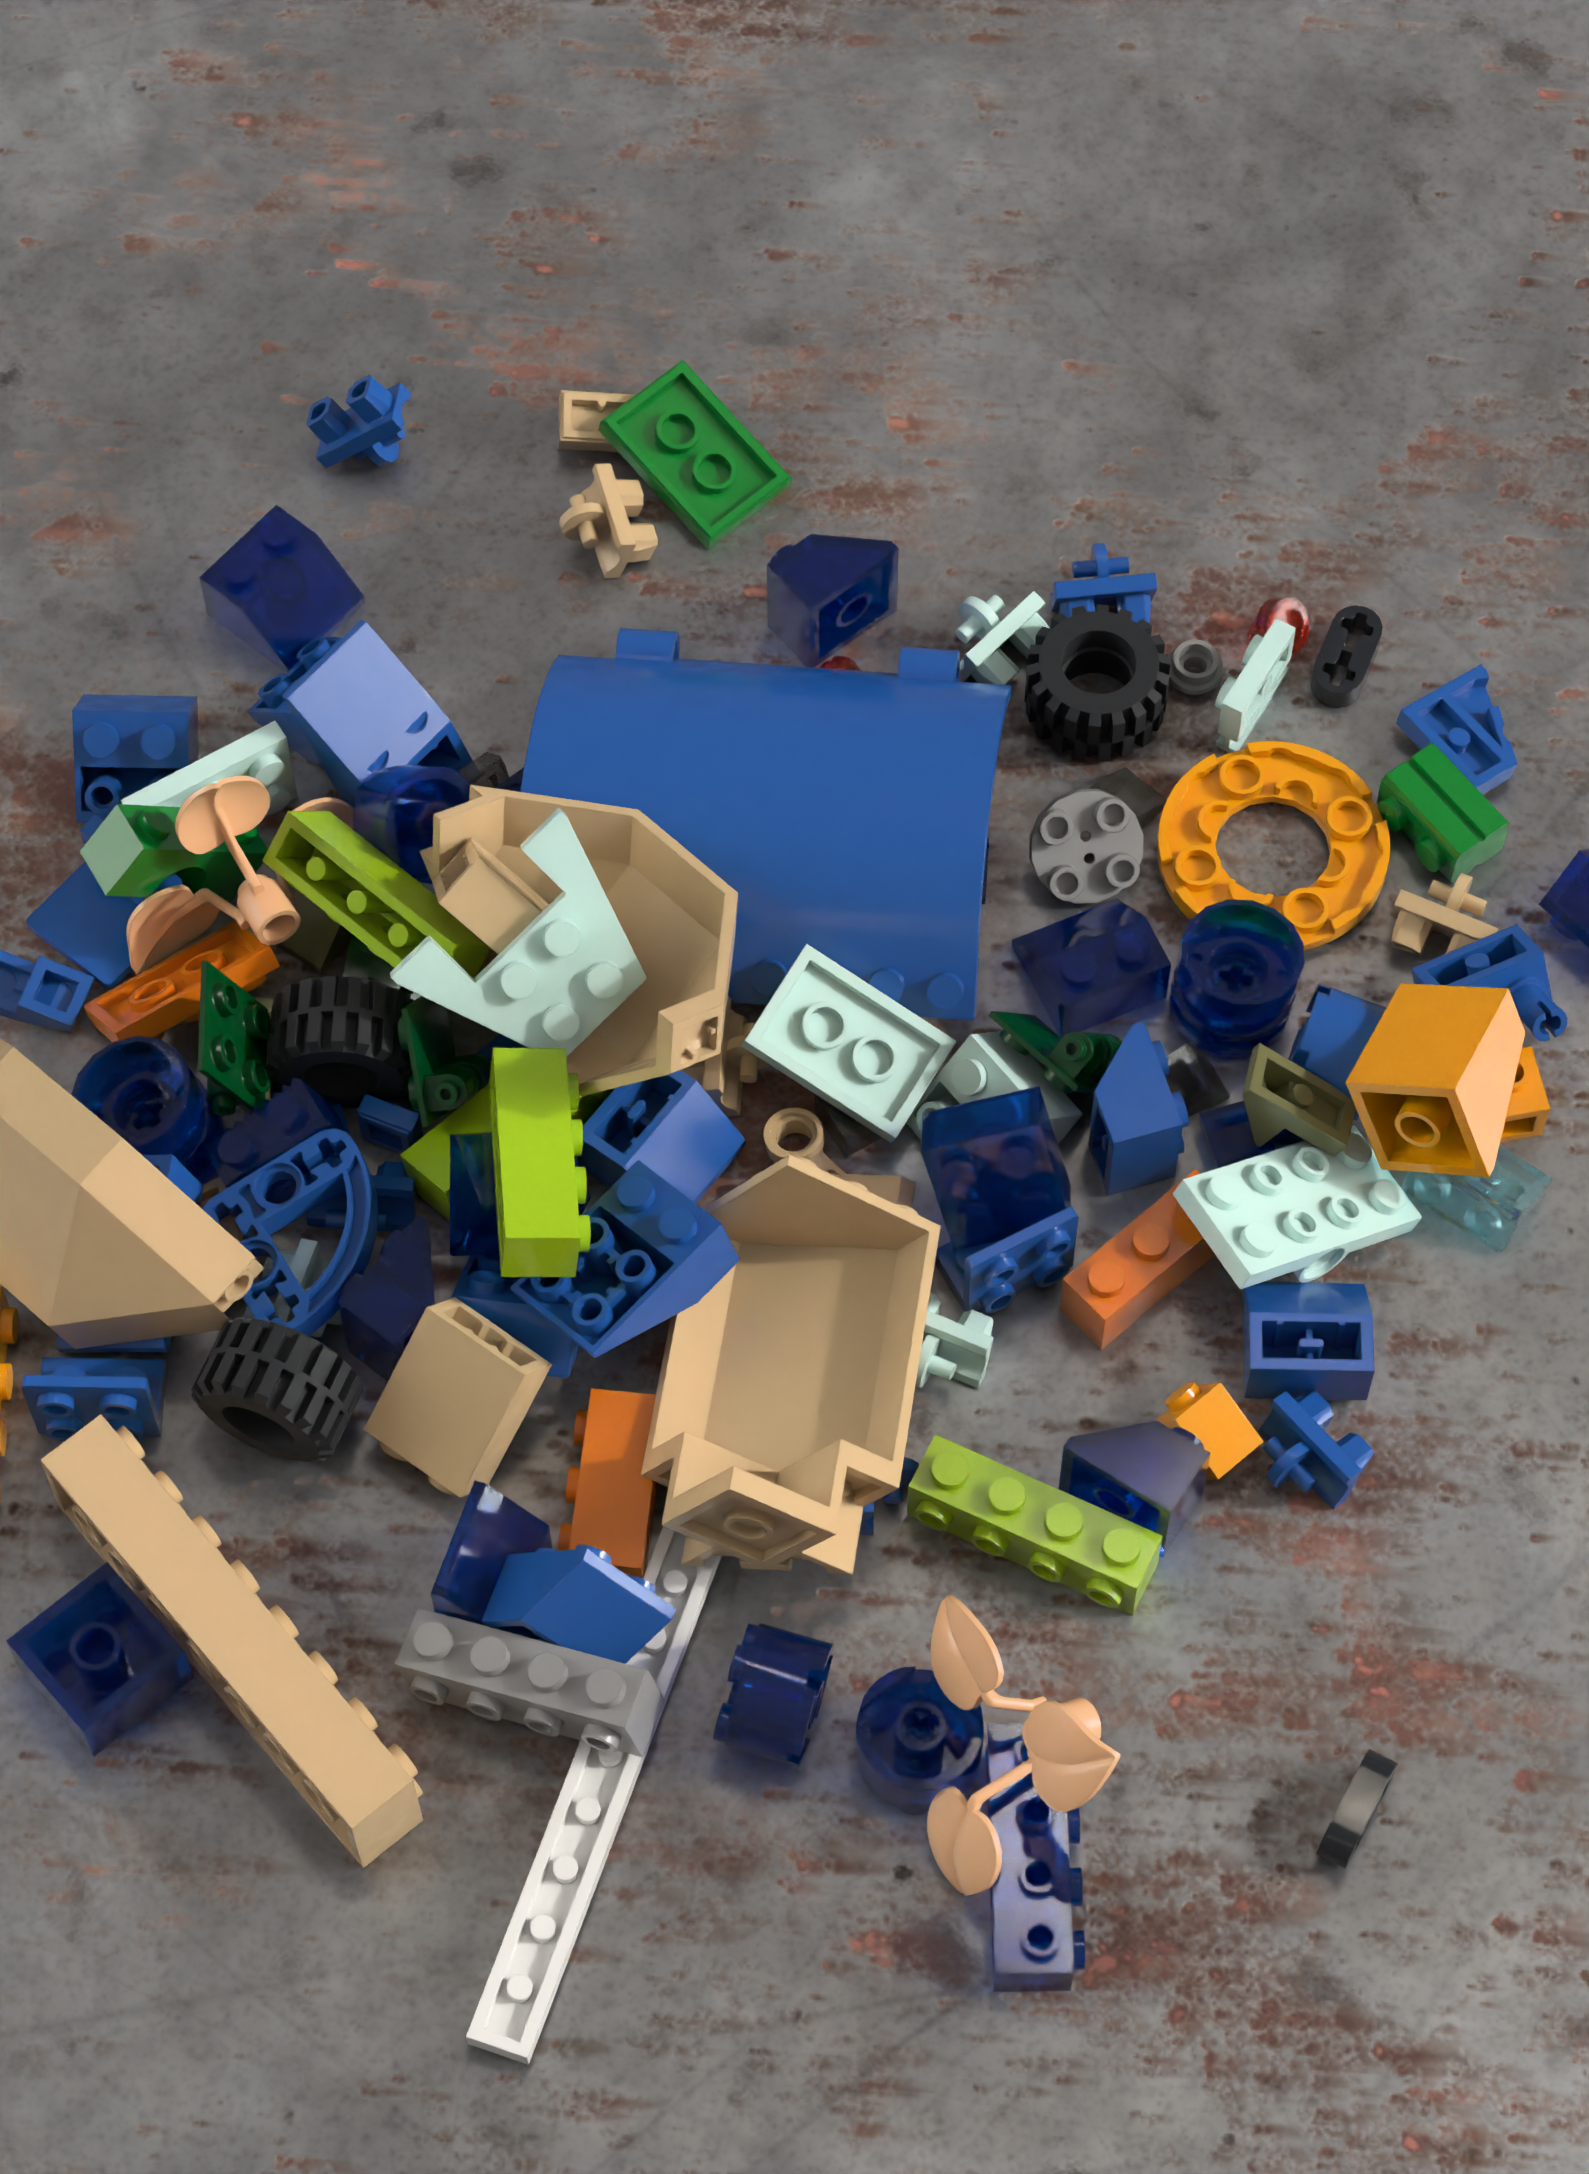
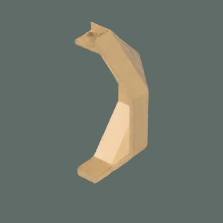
M470 785L468 802L433 814V846L419 851L431 880L437 876L472 837L548 904H551L563 890L521 850L520 845L558 807L566 814L647 977L623 1003L566 1057L568 1073H578L579 1094L581 1096L668 1075L720 1054L735 943L738 892L639 809ZM490 949L477 975L498 955L493 949Z
M0 1039V1284L74 1349L221 1330L224 1323L230 1320L224 1312L234 1301L242 1298L249 1291L253 1280L264 1267L255 1259L256 1257L119 1134L15 1047Z

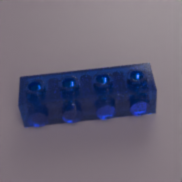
M1024 1723L987 1724L985 1742L987 1785L1030 1759L1027 1755L1028 1749L1023 1740L1022 1730ZM1031 1772L987 1799V1815L996 1829L1002 1850L1000 1873L993 1886L990 1887L993 1992L1071 1991L1074 1970H1085L1084 1930H1072L1071 1907H1082L1083 1904L1082 1868L1070 1867L1069 1844H1080V1811L1077 1808L1068 1812H1059L1050 1808L1038 1795L1033 1784Z

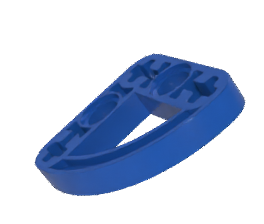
M325 1129L312 1135L215 1195L202 1208L222 1227L221 1220L231 1215L246 1240L240 1243L255 1257L266 1256L273 1260L270 1272L264 1278L253 1281L251 1288L243 1296L255 1318L290 1327L308 1336L330 1320L357 1287L369 1263L378 1225L377 1195L370 1170L353 1138L347 1132L339 1129ZM332 1151L342 1161L341 1164L334 1168L324 1158L325 1155ZM307 1166L315 1179V1182L310 1185L300 1170ZM286 1179L296 1182V1191L288 1201L281 1204H273L266 1200L267 1191L275 1182ZM346 1188V1220L339 1245L325 1271L305 1292L270 1235ZM278 1291L295 1316L286 1323L279 1318L278 1312L268 1298L275 1295Z

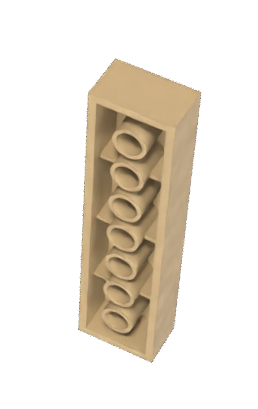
M100 1414L40 1459L58 1507L361 1867H366L423 1821L418 1801L423 1792L413 1778L418 1774L416 1767L397 1744L394 1743L388 1748L382 1744L373 1731L378 1727L377 1722L357 1697L354 1696L347 1702L334 1686L338 1678L321 1654L314 1650L308 1656L294 1639L299 1635V1632L286 1613L278 1605H274L269 1610L264 1606L256 1594L260 1587L245 1565L238 1559L229 1565L217 1549L222 1543L209 1523L199 1514L192 1520L188 1517L179 1504L183 1500L180 1491L162 1470H159L154 1475L149 1471L141 1460L145 1456V1452L132 1433L125 1426L115 1431Z

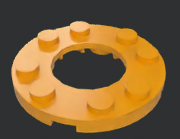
M1289 742L1246 743L1245 749L1227 753L1217 758L1215 754H1212L1193 766L1175 785L1166 800L1160 818L1157 860L1162 880L1174 903L1192 923L1212 937L1229 945L1255 952L1292 953L1305 951L1329 943L1355 927L1373 907L1383 887L1390 858V835L1387 821H1383L1380 811L1371 798L1373 792L1353 770L1334 757L1319 750ZM1274 802L1293 806L1315 820L1326 835L1330 856L1327 868L1314 884L1309 887L1295 889L1288 895L1273 897L1274 895L1270 893L1262 895L1250 892L1237 884L1236 880L1229 877L1223 869L1217 854L1216 841L1218 833L1231 815L1249 805Z

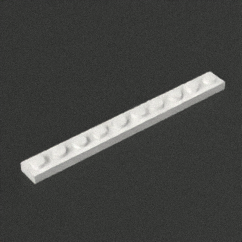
M664 1526L643 1579L652 1583L656 1587L655 1594L675 1607L676 1610L672 1620L626 1663L649 1671L665 1699L661 1713L643 1758L621 1751L614 1753L604 1752L580 1740L466 2035L467 2043L472 2046L527 2065L530 2063L722 1557L713 1555L707 1558L705 1566L681 1565L686 1536Z

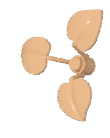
M250 776L223 778L217 784H209L197 790L182 804L175 821L176 835L181 844L194 854H204L225 841L246 880L242 882L237 891L238 908L208 888H202L193 894L190 888L185 885L165 888L142 901L129 917L126 928L130 964L136 975L201 935L212 925L220 910L235 919L242 930L251 927L258 940L265 945L279 944L290 938L299 928L301 918L293 906L296 899L290 891L289 884L278 873H276L277 880L268 878L264 874L256 875L235 838L236 835L246 833L255 828L263 820L270 808L269 792L258 779ZM331 797L318 798L292 810L330 811L370 844H374L372 834L358 811L340 799Z
M948 1595L940 1604L931 1639V1664L935 1678L943 1693L953 1704L963 1710L975 1709L983 1700L990 1708L1030 1712L1022 1730L1023 1740L1028 1749L1027 1755L1030 1759L973 1793L968 1801L959 1789L954 1786H948L941 1789L931 1802L927 1818V1833L933 1856L948 1881L959 1892L964 1893L966 1897L987 1891L997 1880L1001 1869L1002 1850L998 1834L990 1819L979 1811L987 1799L1032 1772L1033 1784L1040 1798L1053 1810L1068 1812L1087 1803L1101 1789L1121 1755L1100 1740L1101 1723L1094 1706L1085 1698L1079 1697L1059 1703L1057 1701H1047L1044 1696L1030 1700L998 1695L994 1690L1001 1685L1004 1676L998 1649L987 1630L973 1613L955 1596Z

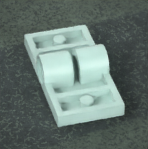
M1355 1125L1351 1128L1348 1146L1335 1156L1330 1155L1308 1141H1303L1183 1179L1173 1192V1196L1239 1289L1293 1272L1302 1283L1315 1280L1338 1265L1349 1252L1411 1232L1422 1218L1389 1171L1380 1168L1373 1149Z

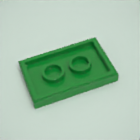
M681 360L600 421L598 430L707 550L789 488L792 481L787 472L684 360Z

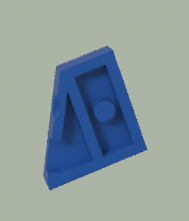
M1480 664L1401 709L1396 724L1420 750L1431 743L1435 744L1483 795L1512 778L1518 763L1511 742L1503 734L1504 721L1499 706H1492L1486 689L1489 680L1488 672Z

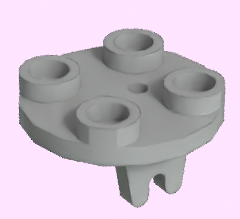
M1075 789L1055 798L1038 815L1030 833L1029 859L1037 878L1057 898L1073 903H1098L1118 894L1123 888L1131 886L1137 880L1140 874L1139 865L1143 858L1144 835L1136 814L1120 798L1099 789ZM1083 831H1088V837L1084 840L1080 839V834ZM1087 853H1092V859L1085 862L1084 856Z

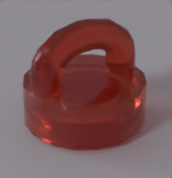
M1271 598L1265 601L1258 611L1256 620L1249 627L1248 639L1251 641L1256 634L1264 637L1274 620L1278 619L1296 628L1292 654L1300 650L1309 634L1310 620L1304 605L1295 598Z

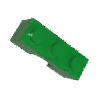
M117 804L79 851L106 896L149 897L167 877L176 872L177 876L181 878L182 884L189 887L193 894L202 888H208L225 900H234L238 895L239 886L246 878L225 841L204 854H194L181 844L175 830L176 817L181 807ZM257 826L246 833L235 836L255 873L264 863L262 860L268 850L258 834Z

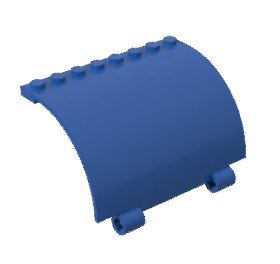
M620 628L615 659L558 655L546 676L536 707L520 792L639 809L738 892L735 943L728 996L731 998V1002L767 1005L802 949L808 944L919 1017L974 1021L977 1006L978 952L988 829L997 757L1004 718L1011 698V685L959 682L960 651L902 647L898 673L679 659L680 641L678 632Z

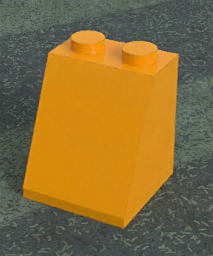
M1400 983L1345 1082L1382 1170L1490 1177L1495 1166L1525 1037V1031L1509 988Z

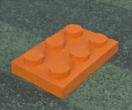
M233 921L82 1006L92 1025L124 1053L130 1050L142 1051L157 1044L164 1037L163 1032L182 1021L193 1022L200 1019L202 961L207 960L246 992L264 983L267 978L266 974L280 967L269 945L262 944L253 933L247 929L242 930L238 923Z

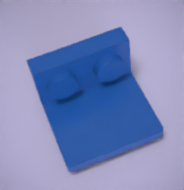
M96 814L80 829L84 845L104 821ZM84 862L26 919V923L32 933L87 975L94 977V980L105 989L111 990L133 970L130 964L126 928L128 919L134 909L148 897L106 896L87 863ZM176 874L170 875L151 895L171 886L183 885L181 878Z
M1038 1198L938 1247L935 1265L964 1312L970 1310L981 1312L985 1310L986 1313H994L1012 1303L1018 1293L1036 1284L1039 1287L1050 1286L1061 1280L1069 1272L1074 1262L1079 1217L1073 1207H1068L1049 1216Z
M42 1357L41 1375L22 1376L21 1389L39 1434H46L49 1438L57 1441H66L101 1414L115 1431L125 1426L137 1441L143 1440L144 1436L161 1437L167 1367L162 1359Z

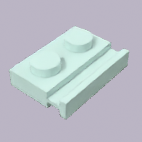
M1275 619L1264 637L1256 634L1249 643L1242 659V665L1245 666L1237 679L1231 676L1226 679L1215 702V707L1221 710L1217 732L1221 735L1216 741V747L1229 753L1238 751L1242 747L1289 672V667L1286 665L1292 655L1295 627Z

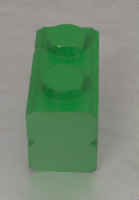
M1429 744L1414 754L1408 762L1404 761L1386 773L1383 779H1381L1376 803L1378 804L1377 809L1380 811L1383 821H1387L1388 828L1392 831L1398 832L1402 830L1415 844L1414 848L1418 859L1429 871L1436 872L1439 870L1450 882L1455 883L1461 873L1468 874L1477 864L1481 865L1504 847L1510 823L1435 744Z

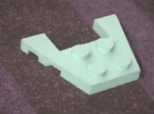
M558 807L520 847L563 892L474 978L429 935L390 972V976L398 985L528 1048H566L567 1057L647 977L566 814Z

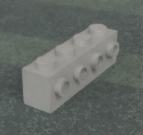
M421 1608L417 1609L394 1664L410 1686V1693L428 1703L436 1705L452 1704L466 1708L474 1714L489 1720L498 1721L502 1718L524 1724L533 1731L543 1735L555 1737L560 1734L581 1740L589 1746L604 1752L614 1753L621 1751L642 1758L665 1702L651 1674L646 1669Z

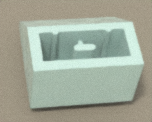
M1001 1031L970 1034L928 1086L906 1121L907 1125L976 1203H983L1048 1157L1083 1115L1062 1090L1045 1078L1042 1074L1043 1069L1030 1054L1025 1056L1018 1053L999 1036Z

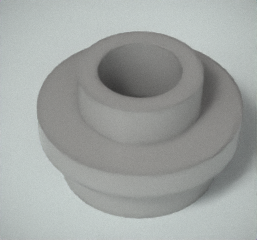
M1197 639L1188 640L1181 643L1169 655V681L1177 690L1190 695H1200L1212 691L1220 683L1223 675V661L1216 649L1208 642ZM1190 667H1196L1201 669L1203 672L1191 673L1186 669Z

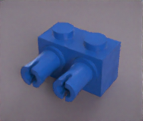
M1518 924L1411 968L1414 984L1509 988L1521 1023H1524L1530 1029L1532 1035L1539 1041L1550 1040L1549 1033L1545 1028L1556 1038L1565 1031L1567 1026L1566 1013L1552 1000L1544 952Z

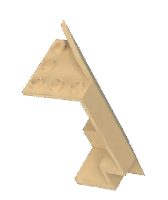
M788 1155L702 1208L722 1223L740 1260L698 1303L672 1316L670 1319L641 1476L668 1487L661 1525L686 1536L681 1565L705 1566L706 1559L713 1555L734 1556L740 1558L739 1564L744 1569L791 1571L793 1560H806L825 1567L827 1573L853 1575L863 1508L899 1489L941 1227V1225L919 1216L917 1211L912 1208L916 1182L903 1176L828 1173L819 1169L809 1159Z

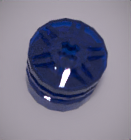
M1225 900L1205 907L1189 921L1181 939L1176 960L1177 966L1174 970L1173 981L1169 990L1170 1014L1180 1033L1198 1048L1219 1056L1245 1057L1251 1055L1253 1048L1259 1043L1269 1047L1283 1034L1292 1011V1005L1296 997L1295 992L1305 965L1303 941L1293 923L1272 907L1253 900Z
M135 1036L115 1041L94 1054L78 1073L71 1095L119 1134L141 1155L173 1154L196 1179L206 1171L218 1155L224 1136L222 1116L212 1112V1105L206 1101L207 1089H205L199 1078L196 1077L180 1052L163 1040Z

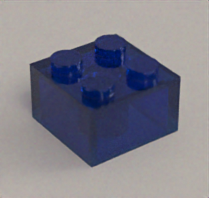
M1040 1086L922 1113L921 1154L954 1251L1003 1240L1071 1207V1184Z
M108 1562L6 1640L17 1667L94 1757L194 1678L185 1651Z

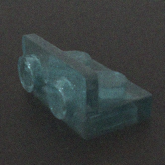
M1499 1145L1495 1166L1490 1177L1409 1171L1402 1185V1190L1408 1196L1494 1251L1502 1252L1508 1246L1518 1224L1545 1196L1553 1178Z

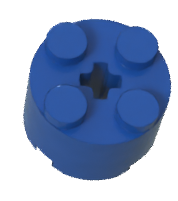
M1319 983L1306 1009V1012L1311 1013L1310 1017H1306L1302 1028L1298 1029L1288 1060L1330 1083L1351 1098L1345 1082L1387 1007ZM1355 1109V1114H1354V1119H1353V1120H1356V1121H1357L1358 1118H1359V1115H1358L1357 1110Z

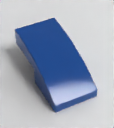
M0 950V1016L37 1026L72 1031L93 984L94 977L40 955L35 964Z

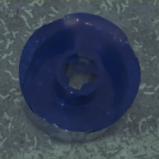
M406 764L391 766L380 771L357 788L353 813V830L419 883L433 884L419 851L433 846V814L468 802L470 784L460 776V773L451 768Z
M749 1623L742 1644L737 1645L727 1679L733 1685L727 1703L723 1702L713 1739L724 1742L725 1746L800 1767L811 1740L805 1737L807 1729H811L814 1719L818 1717L832 1664L833 1655L831 1653L834 1643L760 1623L758 1626Z
M916 1666L901 1667L879 1678L868 1689L863 1697L856 1722V1761L864 1782L882 1801L899 1808L906 1814L912 1816L922 1815L929 1811L933 1798L941 1789L954 1786L964 1795L972 1786L979 1773L984 1742V1722L981 1705L972 1710L960 1709L943 1693L932 1670L916 1669ZM913 1734L919 1740L930 1736L931 1742L926 1744L920 1741L912 1743L908 1740V1736Z

